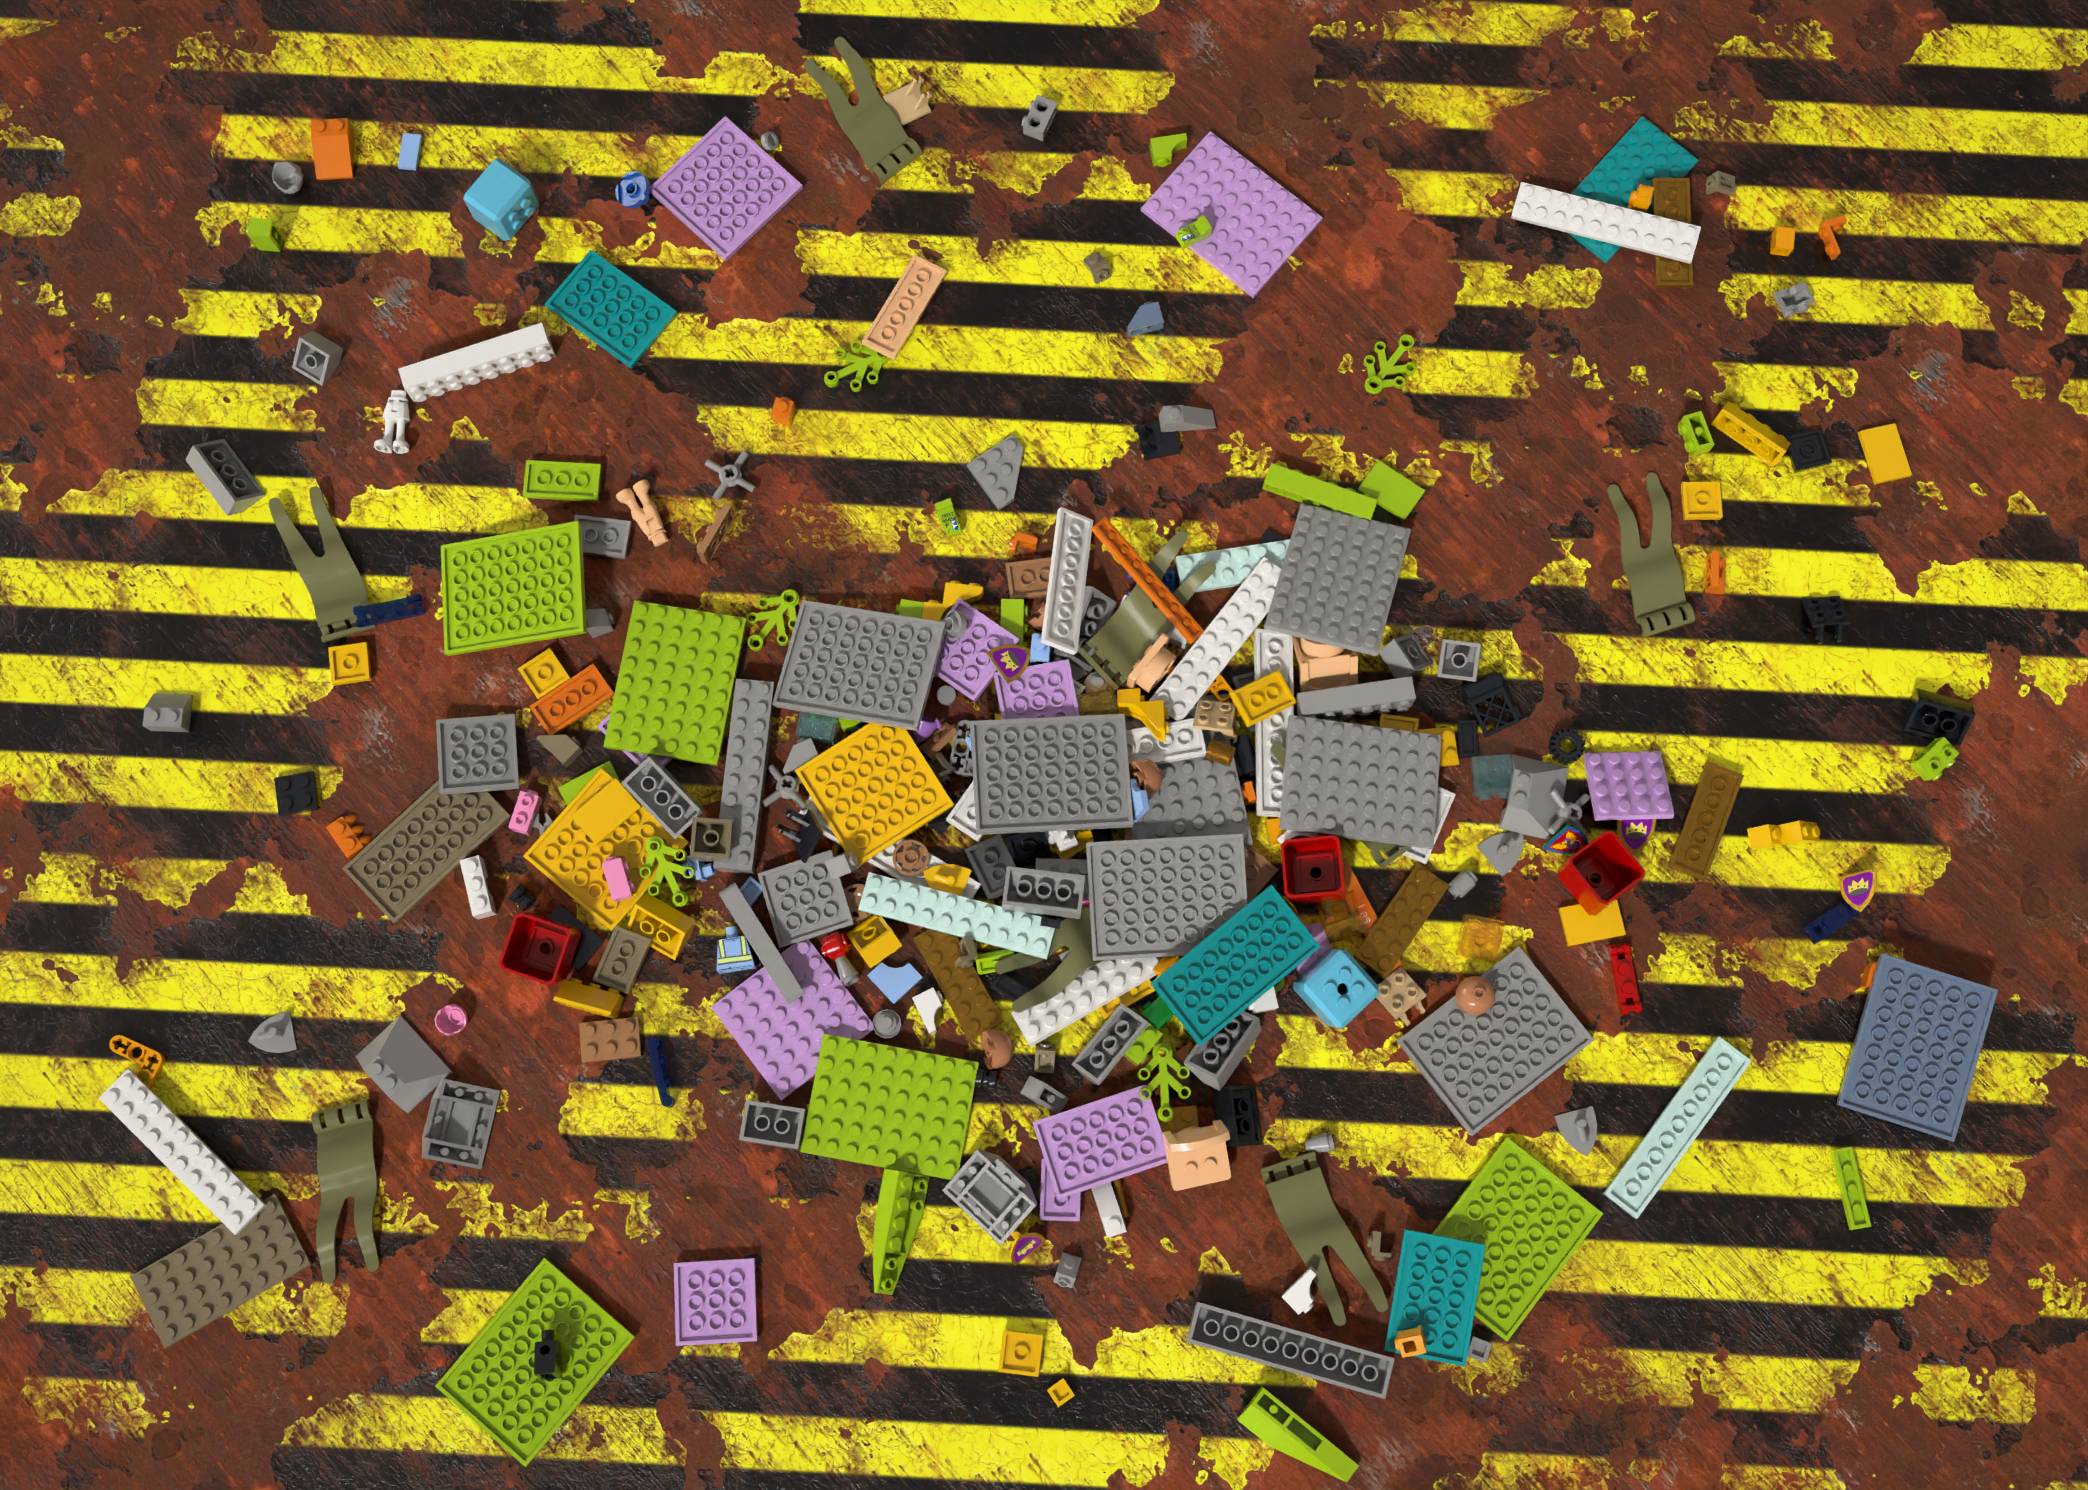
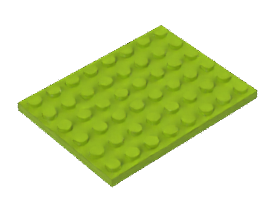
M575 521L441 545L445 655L452 656L587 633L581 522Z
M634 600L604 748L718 766L747 619Z
M823 1034L800 1152L951 1180L960 1168L979 1062Z
M1505 1137L1432 1234L1486 1245L1474 1316L1503 1340L1508 1341L1603 1213L1511 1139Z
M544 1258L435 1387L523 1466L527 1467L636 1336L547 1258ZM543 1330H554V1340L561 1344L563 1378L542 1380L534 1375L535 1342L542 1341Z

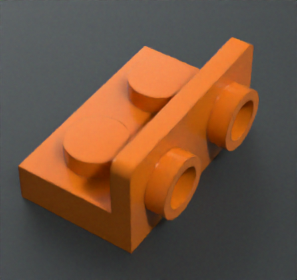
M1712 550L1706 556L1705 593H1725L1726 558L1720 557V551Z

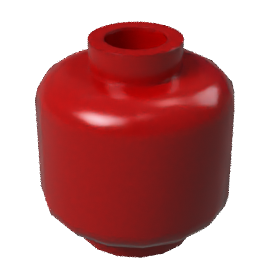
M836 931L823 938L821 951L825 957L828 956L830 959L836 960L849 953L851 942L845 933Z

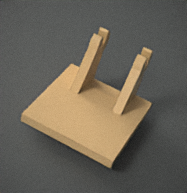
M919 76V80L915 78L912 83L883 96L884 101L894 113L901 126L931 113V109L928 106L929 99L932 97L931 92L927 91V95L920 92L921 84L924 82L922 76Z
M1199 699L1192 728L1220 731L1228 743L1230 738L1233 739V743H1236L1237 735L1234 733L1233 725L1238 730L1240 722L1236 719L1235 704Z
M1401 967L1378 984L1379 995L1376 997L1377 1000L1396 1020L1400 1017L1406 1026L1410 1022L1405 1012L1415 1005L1421 1014L1426 1012L1421 1000L1427 995Z

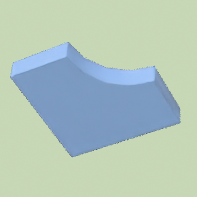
M1130 779L1133 822H1137L1150 809L1147 791L1140 790L1136 779Z
M881 962L867 975L893 1004L899 1001L923 978L910 963L903 967L892 968Z

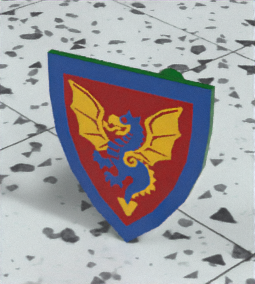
M1567 824L1566 826L1563 825L1558 830V833L1542 849L1554 853L1572 854L1581 850L1589 842L1581 830Z

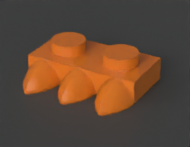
M356 815L341 816L326 827L348 859L363 850L371 840V836L359 837L363 832L364 826L357 825L351 827L356 821Z

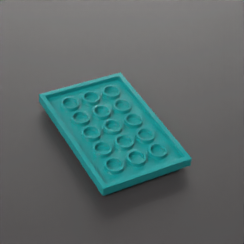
M592 250L588 252L544 304L546 308L630 369L636 365L678 314L672 307Z
M1404 1229L1384 1351L1401 1354L1400 1350L1397 1351L1394 1339L1397 1338V1332L1414 1329L1421 1325L1427 1342L1426 1353L1414 1355V1357L1466 1367L1485 1244Z

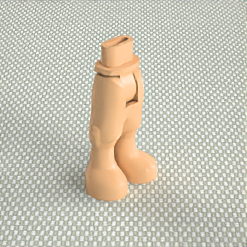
M641 480L633 486V490L643 504V508L638 505L630 488L620 491L616 498L620 503L628 505L631 509L633 520L638 523L649 541H652L654 546L658 547L668 541L665 534L667 531L664 529L657 506L649 498L650 484L648 480Z

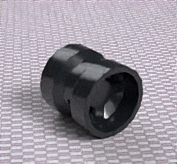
M524 885L518 886L509 896L513 903L518 904V908L522 912L527 911L537 900L533 894L527 892V888Z
M978 1067L975 1087L981 1088L983 1086L989 1090H994L997 1071L991 1070L988 1072L984 1068Z

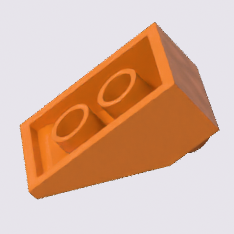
M348 118L311 120V141L316 179L354 178V128Z

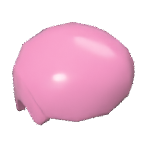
M456 1004L444 1006L435 1017V1026L441 1033L446 1035L461 1032L468 1023L467 1012L462 1006Z

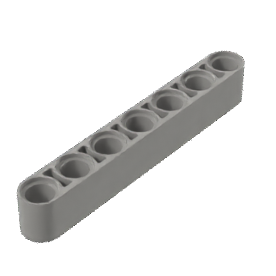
M734 882L720 891L718 894L788 1005L803 996L805 992L736 883Z

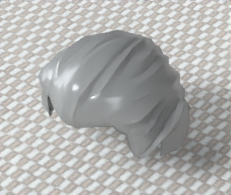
M276 162L273 167L272 179L278 189L284 193L292 194L301 189L304 175L300 167L292 162Z

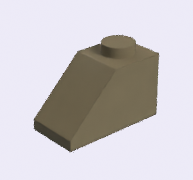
M541 735L536 738L565 767H568L583 752L579 747L581 743L574 736L571 739L567 735Z

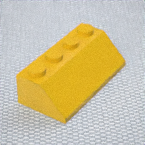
M1729 401L1711 423L1718 430L1772 466L1785 454L1791 444L1784 436L1778 435L1768 425L1760 423L1753 415L1745 413L1737 404Z

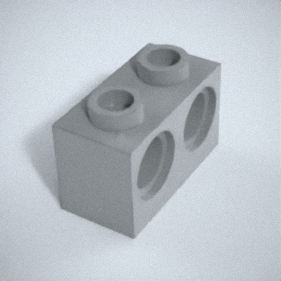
M1037 95L1035 101H1031L1028 109L1030 112L1028 116H1024L1021 126H1023V134L1043 141L1057 113V102Z

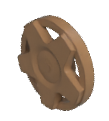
M905 840L898 844L893 852V864L897 871L905 876L919 875L928 866V850L917 840ZM912 843L917 844L920 847L915 849ZM903 846V852L897 853L898 850ZM926 854V861L924 864V862L921 859ZM896 862L902 863V869L898 867ZM913 868L918 870L916 872L910 873Z
M853 884L845 889L851 913L856 912L859 917L852 916L853 920L856 921L864 920L872 915L858 910L865 887L863 884ZM856 888L854 893L849 892L851 889Z

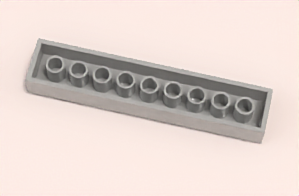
M736 679L719 814V819L733 820L730 859L714 861L713 868L716 871L755 874L763 807L762 800L764 798L774 713L772 702L777 688L774 682Z
M1195 1302L1185 1341L1382 1399L1386 1397L1395 1359L1200 1302Z

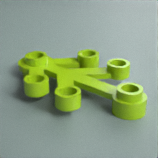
M1411 335L1401 336L1398 343L1399 347L1388 361L1386 360L1385 343L1379 341L1375 344L1374 351L1378 354L1380 372L1377 375L1374 369L1375 358L1372 355H1367L1364 358L1363 364L1367 367L1369 377L1366 379L1364 387L1368 393L1378 394L1382 388L1395 387L1397 389L1404 387L1405 379L1402 376L1383 380L1386 375L1398 373L1414 374L1416 365L1412 362L1406 365L1394 366L1405 351L1412 349L1414 339ZM1407 342L1409 346L1406 347L1402 343ZM1380 345L1383 347V349L1379 350L1377 346ZM1370 359L1373 363L1369 364L1366 360ZM1410 366L1413 370L1409 371L1407 367ZM1400 380L1403 384L1399 385L1396 381ZM1370 384H1376L1377 387L1372 388Z
M855 340L851 343L852 351L855 353L862 352L870 356L864 359L845 353L843 348H837L834 352L837 360H845L854 364L837 372L828 371L824 375L825 384L828 387H836L839 384V379L858 371L855 379L850 383L852 391L858 392L862 388L861 383L867 367L874 363L873 370L867 375V380L870 384H876L879 380L878 375L882 364L887 363L890 358L885 355L882 357L878 356L879 352L862 345L859 340ZM858 344L860 348L855 349L854 345ZM842 352L843 356L839 357L837 354ZM833 375L835 378L833 380H829L828 377ZM870 376H876L875 380H870L869 378ZM858 383L859 387L854 388L853 385Z
M788 589L779 597H762L758 600L760 609L766 610L770 605L780 604L777 610L761 613L750 612L747 614L746 619L750 625H755L758 621L768 620L758 635H752L748 639V645L751 650L759 651L763 648L764 639L775 625H777L778 644L781 646L788 644L789 638L785 632L783 614L788 609L790 618L788 626L793 631L794 627H791V623L797 620L795 606L799 603V595L795 590ZM793 597V601L788 602L787 598ZM766 601L767 605L761 606L760 603ZM751 616L756 617L754 621L749 620ZM781 637H786L785 642H780L779 640ZM755 641L760 642L758 647L753 646Z
M660 837L649 838L646 842V851L649 854L645 866L639 871L642 878H650L652 876V866L656 858L659 866L653 884L648 887V893L652 896L660 894V886L665 875L674 894L672 897L673 903L679 907L686 906L689 903V895L687 892L681 891L672 871L682 874L685 878H693L695 870L692 867H684L669 862L664 854L674 856L677 861H683L687 857L686 851L665 846L663 839ZM653 843H657L658 848L656 850L652 848ZM680 851L683 853V857L681 859H679L677 856L678 852ZM645 869H648L649 874L647 876L643 874V871ZM687 869H690L692 872L690 876L686 875ZM653 886L657 888V892L655 894L652 893ZM679 895L683 897L682 902L677 901Z
M1158 1044L1152 1051V1060L1138 1071V1078L1140 1080H1147L1150 1077V1072L1158 1064L1159 1073L1145 1088L1139 1091V1098L1141 1100H1148L1151 1097V1093L1160 1084L1161 1107L1157 1111V1117L1162 1122H1168L1174 1116L1173 1109L1169 1107L1168 1084L1178 1092L1179 1097L1182 1099L1188 1098L1191 1095V1090L1186 1086L1183 1087L1167 1072V1064L1177 1072V1076L1181 1079L1187 1078L1190 1071L1172 1058V1050L1168 1045ZM1160 1050H1164L1166 1052L1165 1057H1161L1159 1055ZM1181 1069L1186 1070V1076L1180 1074ZM1144 1070L1147 1072L1146 1078H1143L1141 1076V1071ZM1182 1089H1186L1188 1091L1187 1096H1183L1181 1094ZM1142 1091L1148 1092L1147 1098L1142 1096ZM1163 1110L1169 1111L1168 1117L1163 1116Z

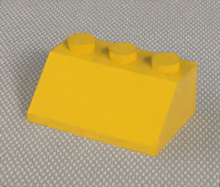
M646 892L635 904L626 930L653 940L650 947L675 961L690 938L696 921Z
M571 978L570 981H563L553 1000L561 1005L618 1019L624 997L619 995L620 991L611 988H608V991L601 990L600 985L590 983L589 986L582 984L581 980Z

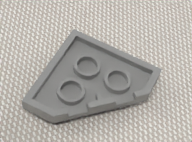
M1013 434L967 464V468L998 511L1013 502L1015 498L1023 448Z

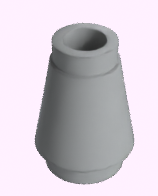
M845 955L835 960L841 983H844L845 986H850L859 980V973Z
M1326 1132L1305 1140L1307 1152H1330V1150L1335 1149L1332 1133L1327 1134Z

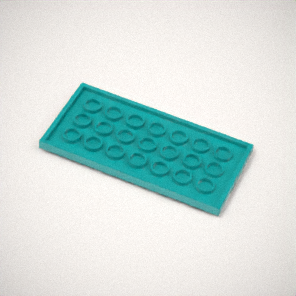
M1642 116L1571 194L1627 208L1631 191L1637 190L1639 184L1651 187V180L1653 178H1684L1699 160ZM1652 198L1645 213L1652 214ZM1568 233L1605 263L1622 247Z
M1270 885L1150 984L1196 1043L1202 1046L1321 946L1276 889Z

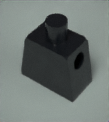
M543 1330L542 1341L535 1342L534 1375L542 1380L563 1378L561 1344L554 1340V1330Z

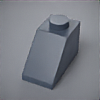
M1149 301L1139 307L1127 327V337L1163 329L1164 320L1158 302L1153 303Z

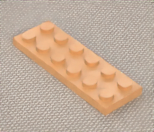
M914 255L863 338L862 344L895 360L945 278L947 270Z

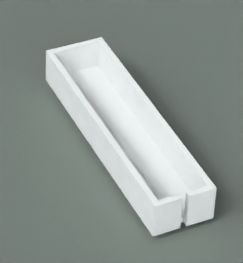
M539 323L417 362L398 370L404 389L413 402H422L429 397L441 396L447 391L459 390L469 384L475 385L487 378L494 379L500 374L512 373L521 367H531L534 363L546 362L556 356L544 325Z

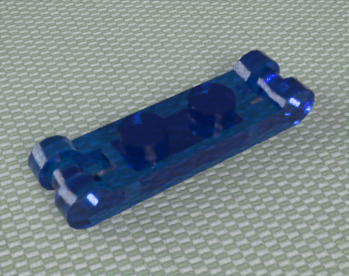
M420 594L353 608V613L357 616L356 624L359 628L421 616L426 611L425 607L421 604L423 600ZM413 604H414V607H415V608L409 610V606H408V605H413ZM369 613L370 618H365L364 614Z
M1843 900L1803 927L1802 930L1805 934L1808 933L1811 937L1810 941L1815 945L1862 912L1853 909ZM1867 905V906L1862 910V912L1865 911L1866 909H1868L1870 906ZM1817 926L1821 933L1817 934L1814 928Z
M651 1037L647 1045L661 1104L667 1108H672L675 1106L676 1101L670 1096L668 1088L671 1087L669 1075H665L664 1068L667 1067L665 1057L660 1054L662 1042L656 1037Z

